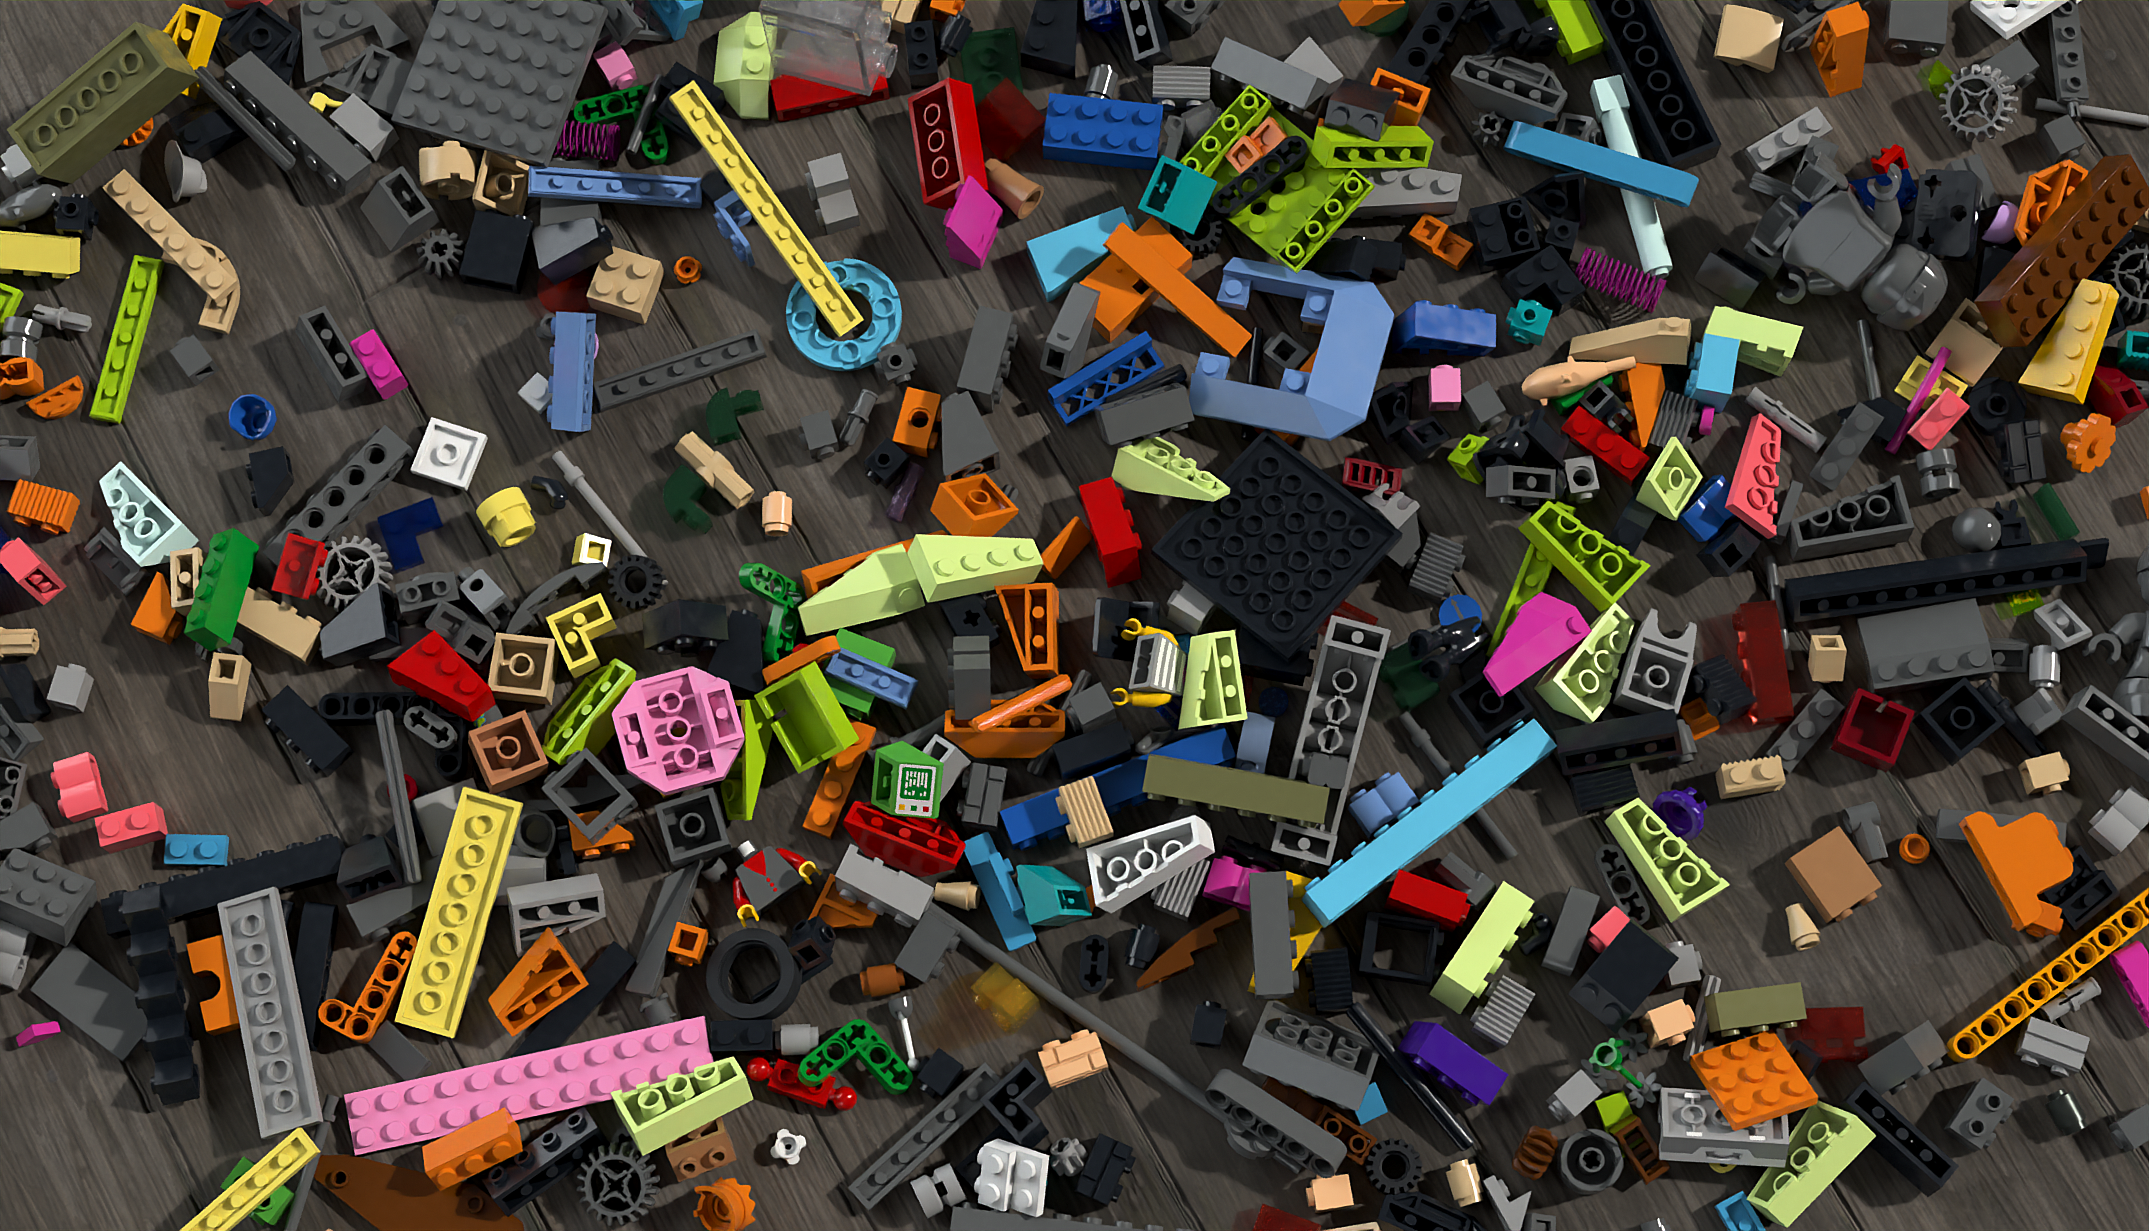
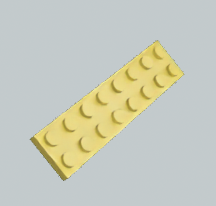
M466 786L463 787L395 1022L450 1038L456 1036L523 803Z

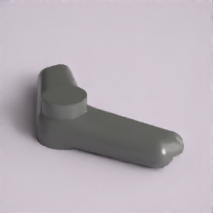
M1179 725L1155 726L1150 728V733L1136 744L1135 749L1137 753L1147 755L1155 749L1172 744L1171 741L1185 739L1210 728L1207 725L1178 729Z

